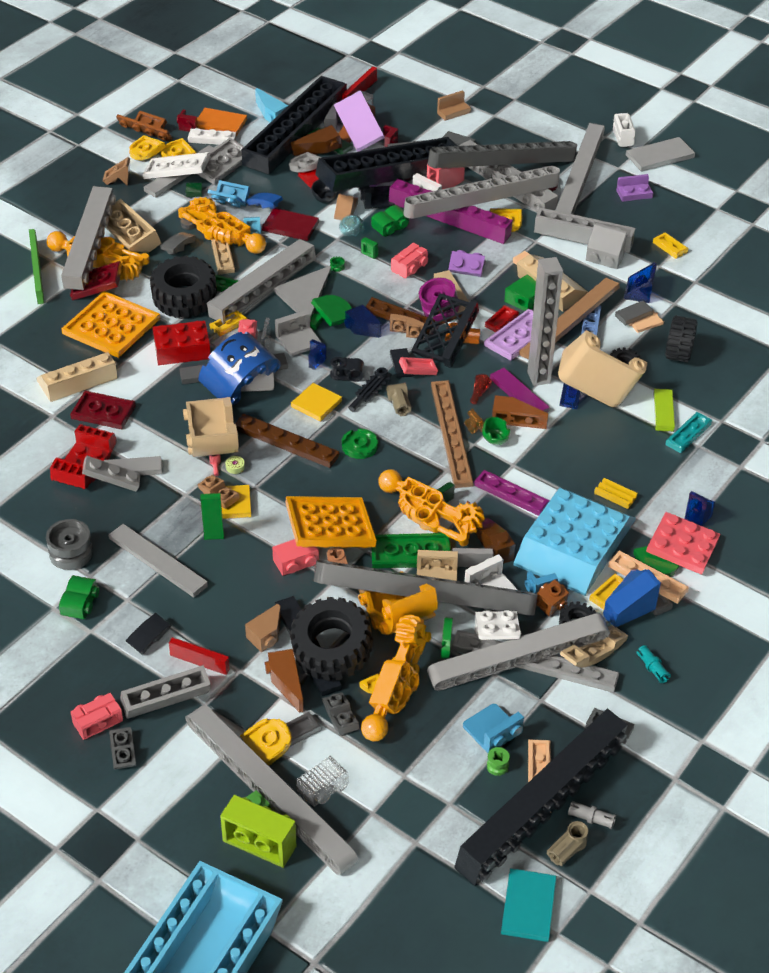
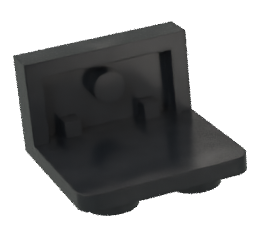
M390 186L358 187L360 199L363 200L365 209L385 208L395 205V203L389 202Z

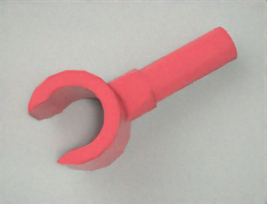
M220 454L217 456L210 455L209 461L213 465L214 476H219L218 464L221 462Z

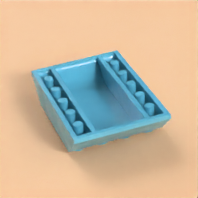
M559 488L524 536L515 558L514 566L528 572L532 571L533 574L540 577L555 573L558 583L586 596L636 518L567 489Z
M199 861L124 973H247L271 935L283 901L273 894Z

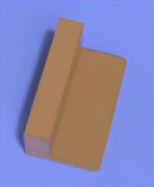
M462 90L438 98L437 114L446 121L470 113L471 107L464 102L465 92Z

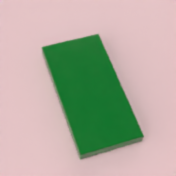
M443 533L375 534L377 540L376 547H371L372 568H417L418 550L451 551L450 538Z

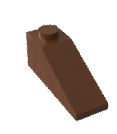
M333 125L291 142L294 156L307 152L311 154L329 153L342 147L340 135Z
M486 518L482 522V528H476L477 532L475 534L485 549H493V557L499 554L503 559V564L514 561L515 543L505 529L491 519Z

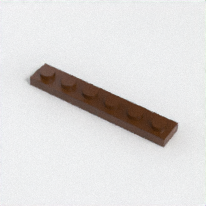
M243 414L235 423L238 432L328 468H331L339 458V451L249 415Z

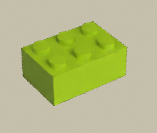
M233 795L220 815L223 842L284 868L297 847L295 820L288 815L278 814L267 806L257 805L248 798Z

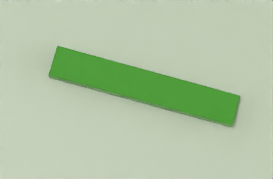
M29 229L36 298L38 304H44L36 230Z

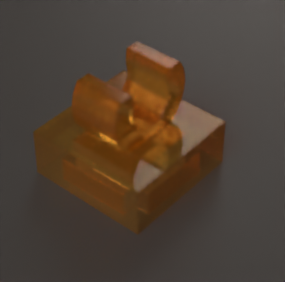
M472 408L467 412L470 418L464 421V425L471 434L475 433L478 428L482 432L484 421Z

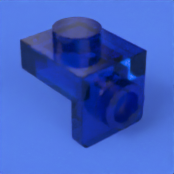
M312 339L310 341L308 361L309 368L315 370L326 359V345Z

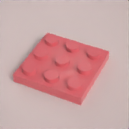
M665 512L648 544L646 552L702 575L721 534Z

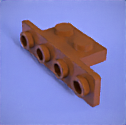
M139 111L135 120L119 114L116 116L122 127H130L137 132L142 131L149 136L154 135L164 141H171L173 139L170 133L164 130L167 123L164 118L143 111Z

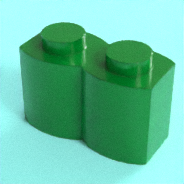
M393 205L371 217V226L382 236L391 235L396 230H401L409 224V218L404 216V210L398 205Z
M72 575L67 584L66 591L59 602L60 615L85 619L87 614H90L92 611L94 598H97L99 595V586H97L96 579Z

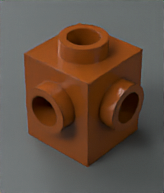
M555 579L549 584L545 583L537 592L536 605L548 616L557 610L561 611L564 605L568 604L569 592L567 588Z

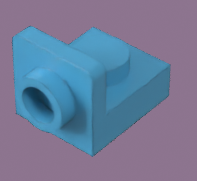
M532 571L527 572L525 587L528 592L537 594L545 583L549 584L554 579L558 582V578L555 573L536 578Z

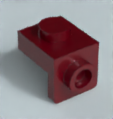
M182 110L178 114L177 123L179 130L190 132V129L198 128L196 116L186 115V110Z
M385 125L383 127L384 147H388V144L398 143V128Z

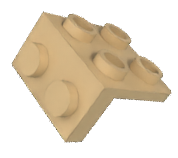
M418 550L417 575L457 581L458 551Z

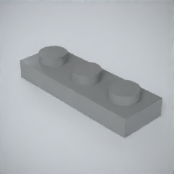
M90 456L85 457L82 471L84 475L135 492L139 488L141 473Z

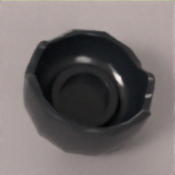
M320 179L316 180L311 187L313 196L319 202H330L336 197L337 192H332Z

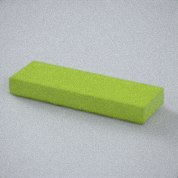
M654 389L655 430L674 431L672 390Z

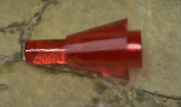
M485 374L475 376L474 390L470 403L477 404L479 397L491 386L492 381L489 376Z

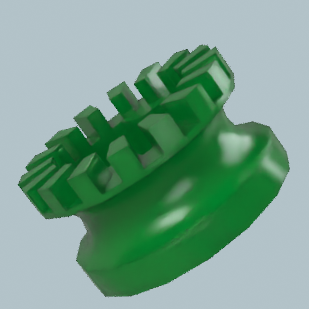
M340 256L331 258V270L335 272L344 270V258H340Z

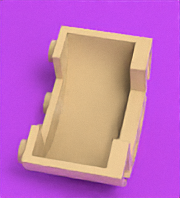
M230 397L186 402L187 409H183L184 420H188L189 434H186L189 455L201 457L238 452V433L236 424L233 422Z

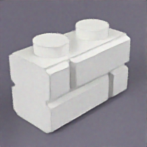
M628 113L615 114L613 131L620 147L634 145L636 131Z

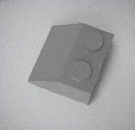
M595 223L587 246L586 261L617 269L624 257L627 231Z

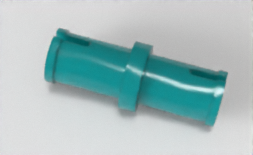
M647 645L641 646L636 654L646 664V669L652 672L660 683L667 682L671 674L663 667L660 658L655 657Z

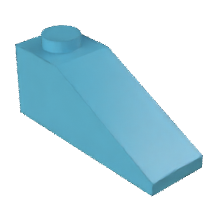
M258 88L255 89L256 103L265 120L271 122L288 107L287 104Z

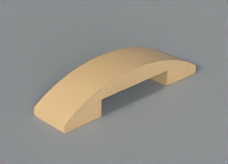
M611 625L608 627L610 635L607 638L579 648L576 645H572L561 651L560 655L576 667H588L611 655L627 640L628 635Z

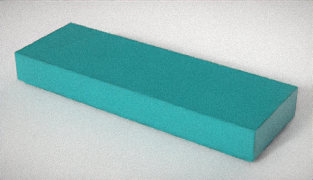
M696 412L666 440L665 445L682 453L712 424V419Z

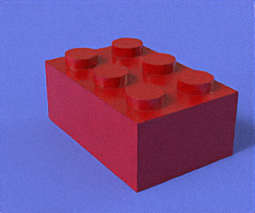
M205 320L153 327L158 366L209 359L210 343Z

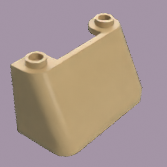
M586 330L563 350L558 375L565 384L610 407H617L645 373L647 362L636 357L630 360L628 365L600 350L599 338Z

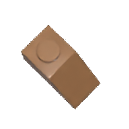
M276 604L245 624L246 638L261 652L273 647L278 642L281 623L280 605Z

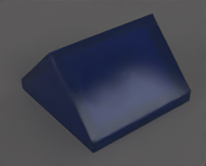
M656 262L628 277L624 293L626 300L650 303L656 275Z

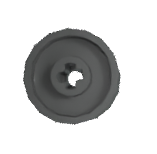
M65 519L56 522L48 529L46 543L51 563L57 568L74 570L83 567L91 560L93 546L90 530L85 523L76 519Z

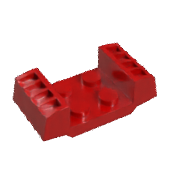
M80 424L74 431L76 443L65 459L57 457L54 459L50 467V477L52 481L86 489L96 478L82 474L85 457L90 456L102 461L109 460L117 439L113 432Z

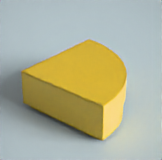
M377 673L360 681V688L372 694L379 674Z

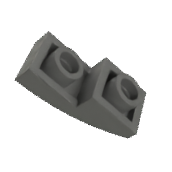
M180 232L167 239L161 245V249L167 251L168 254H177V252L184 251V246L195 242L196 235Z
M343 692L322 698L328 716L339 736L359 729V723L351 712L350 703Z
M131 727L109 730L114 770L136 766Z

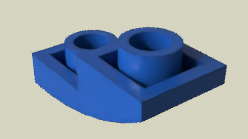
M257 193L246 201L248 206L255 204V206L261 205L262 209L268 207L273 209L278 206V203L283 198L273 193Z

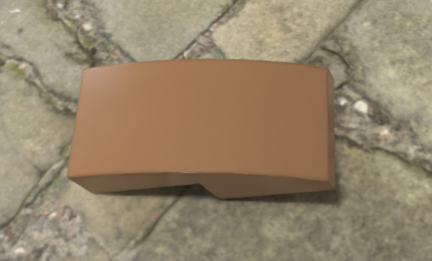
M390 315V331L406 333L408 338H418L424 326L423 322L404 315Z
M213 475L206 477L197 484L204 494L221 493V504L225 509L240 499L237 492L225 486L224 480Z

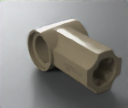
M406 383L387 385L388 400L392 401L395 413L400 416H406L411 412Z
M580 821L572 822L568 826L567 832L547 850V855L554 864L563 866L577 851L583 850L586 847L588 827L585 823Z

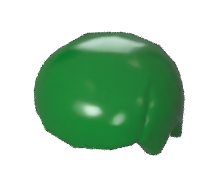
M489 417L485 420L482 435L490 444L501 445L507 442L510 436V429H507V422L499 417Z

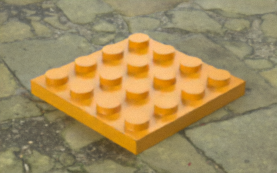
M103 291L61 329L62 334L103 352H109L110 355L119 358L160 320V314Z
M286 496L285 503L297 546L304 548L376 547L377 540L362 497Z

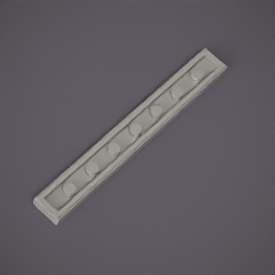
M457 630L451 650L466 654L502 643V641L481 640L478 635ZM555 655L518 666V668L612 693L615 691L619 672L593 665L582 668L576 667L567 659Z

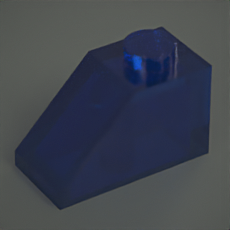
M363 304L345 311L344 324L354 334L376 338L381 337V322Z
M564 383L559 406L577 409L582 392Z
M691 491L684 519L704 526L713 515L715 501Z

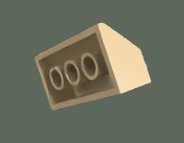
M121 198L116 201L115 205L112 206V215L108 217V226H105V228L130 251L149 253L159 246L161 242L156 230Z
M529 254L517 262L518 277L522 278L528 274L536 281L538 259L544 258ZM564 273L562 275L559 309L562 312L588 293V291Z
M109 352L40 375L37 377V382L49 401L52 402L117 379L116 364Z

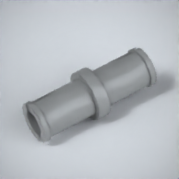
M575 801L571 802L572 806L569 807L568 815L587 820L589 824L596 823L610 829L613 828L616 820L615 814L598 810L596 806L589 807Z

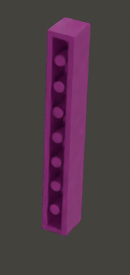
M397 179L390 186L389 202L404 208L406 197L432 191ZM467 206L427 215V217L501 244H504L511 236L513 220L477 208L476 206Z

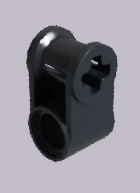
M343 357L331 359L332 370L330 371V377L333 380L359 382L363 379V360Z

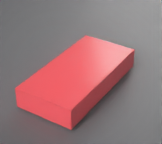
M401 357L399 360L404 374L437 375L438 369L433 359Z

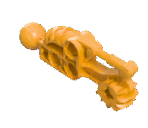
M194 198V200L190 201L189 206L178 209L179 218H185L197 225V230L202 232L208 240L221 241L222 244L228 243V245L237 244L241 246L246 244L247 250L253 254H259L265 250L266 240L261 234H251L250 226L228 212L216 213V205L212 198Z
M54 231L48 235L47 245L54 252L66 249L68 257L75 236L68 241L64 233ZM103 237L101 238V247L97 249V258L93 261V267L98 268L120 261L123 265L120 280L125 279L127 282L128 279L134 280V277H139L142 267L149 264V255L147 253L140 254L126 250L124 245L115 242L114 238Z
M392 469L383 471L378 478L379 486L384 492H400L398 505L402 513L408 519L419 524L423 530H429L433 533L441 532L459 542L460 546H467L470 534L476 533V528H482V522L485 521L484 512L480 506L478 507L476 502L470 504L467 500L465 505L460 503L455 508L445 502L440 491L410 477L402 481L401 475ZM440 518L454 523L459 533L440 526Z
M415 615L400 617L399 623L396 624L395 641L400 643L398 652L392 660L384 662L369 701L375 711L362 721V734L372 742L380 741L387 735L389 726L385 719L386 714L399 713L405 707L406 702L409 701L412 692L418 688V661L423 653L426 642L431 640V633L425 631L426 625H424V620Z

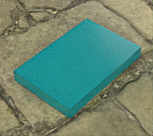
M510 868L501 928L502 935L549 941L556 875Z

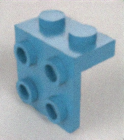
M219 180L217 190H208L207 193L217 203L225 204L227 202L231 203V206L240 208V205L246 206L247 204L246 200L249 196L250 187Z
M491 704L465 720L463 728L488 753L492 748L501 747L522 733L524 716L517 712L509 717L497 704Z

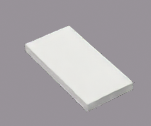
M209 152L151 158L142 175L144 179L203 173L211 156Z

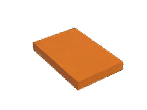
M204 108L197 118L198 129L236 132V136L247 121V115Z

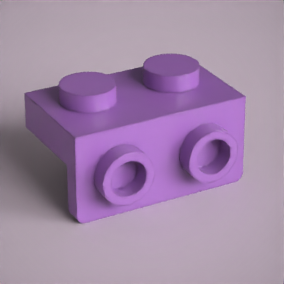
M462 250L452 251L448 270L453 273L482 277L483 267L486 263L485 256L480 253L469 254Z

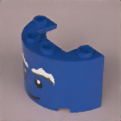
M238 332L224 340L209 355V363L207 366H202L198 381L216 398L230 397L231 403L235 405L241 399V388L243 386L249 385L258 374L265 372L269 376L272 372H277L281 367V363L249 332L244 334Z

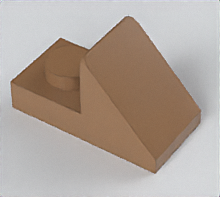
M125 158L105 171L103 182L108 185L120 178L128 185L130 158Z
M339 194L334 219L350 222L358 205V198Z

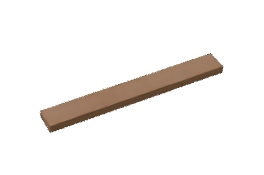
M605 278L563 313L557 320L555 343L620 288L619 283ZM530 342L519 351L520 356L528 360Z
M449 380L431 382L452 482L455 488L473 487V479Z

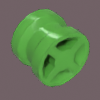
M501 747L492 748L487 756V769L493 775H503L509 768V753Z

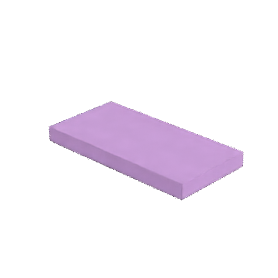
M361 91L334 104L357 152L385 138Z
M527 309L486 339L484 346L512 361L520 355L519 351L531 340L533 311Z

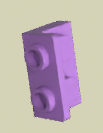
M648 174L618 178L616 191L622 202L653 197V192L648 184Z

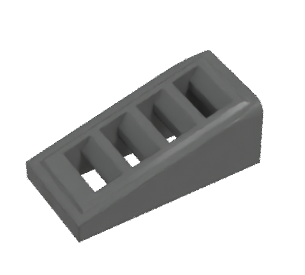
M334 102L325 117L324 127L333 125L337 131L338 113L334 107V104L337 102Z

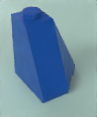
M639 569L631 570L605 601L603 611L605 619L616 628L655 610L661 586L660 581L649 569L639 571Z

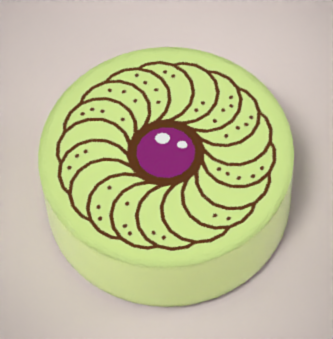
M239 456L229 457L225 462L226 470L231 474L241 473L245 468L244 459Z

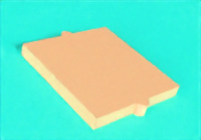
M653 311L652 315L628 325L632 326L639 333L661 326L664 322L658 316V313Z

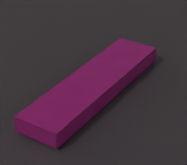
M505 368L490 374V380L510 397H514L546 413L549 412L550 407Z
M486 470L474 481V486L537 516L541 514L550 501Z

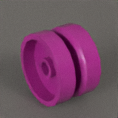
M434 278L428 280L420 287L418 294L423 313L426 317L429 316L440 293L458 298L455 284L447 278ZM442 300L440 303L441 308L450 305V303L445 300ZM460 306L455 308L456 312L459 311ZM453 309L443 312L445 318L455 315ZM438 314L433 319L437 322L442 320L443 317L441 314Z

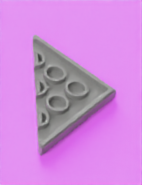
M325 267L274 287V292L296 313L307 310L310 313L311 322L312 314L316 310L311 302L314 298L321 297L322 290L328 281V276L331 274V267Z

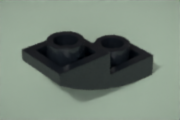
M154 613L125 641L143 655L155 640L159 641L171 627V624L157 613Z

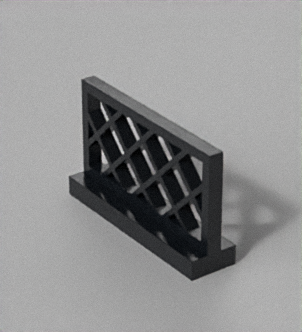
M440 293L411 350L412 353L442 362L446 367L452 368L479 312L478 302L474 300L467 302ZM442 300L448 301L450 303L449 306H446L444 308L440 307V303ZM458 306L466 307L465 310L460 313H457L455 310V308ZM453 309L455 315L445 318L443 312ZM441 314L443 319L434 323L433 317ZM457 319L458 324L450 328L448 322ZM445 323L448 329L438 332L436 327ZM434 328L436 334L427 337L426 331ZM450 333V340L443 342L440 336ZM439 338L441 343L431 347L429 341ZM427 342L429 348L425 350L418 349L420 344ZM443 347L444 353L442 356L434 354V350Z

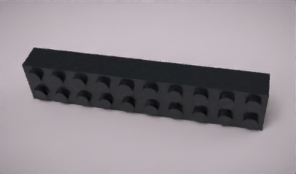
M320 76L241 149L242 165L270 174L292 152L291 142L305 137L324 122L333 103L342 101V94L347 90V83Z
M449 137L322 157L318 159L315 175L332 192L389 183L397 179L413 178V175L416 173L427 176L430 149L432 147L458 145Z
M607 708L460 846L454 868L474 886L480 881L485 882L492 874L491 870L495 866L498 868L502 866L507 860V855L511 851L515 853L521 847L522 840L526 837L528 839L531 838L537 831V826L540 823L544 825L550 819L551 813L555 809L558 811L563 807L569 795L573 797L579 791L580 785L583 782L588 783L592 779L597 768L601 770L607 764L608 758L611 755L614 757L619 753L622 748L620 744L627 736L625 731L628 724Z

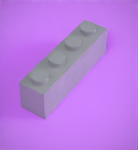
M204 665L121 691L120 702L126 719L206 694L209 692L211 684Z

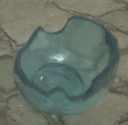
M350 214L341 220L339 229L343 235L357 237L359 232L364 233L365 226L359 216Z

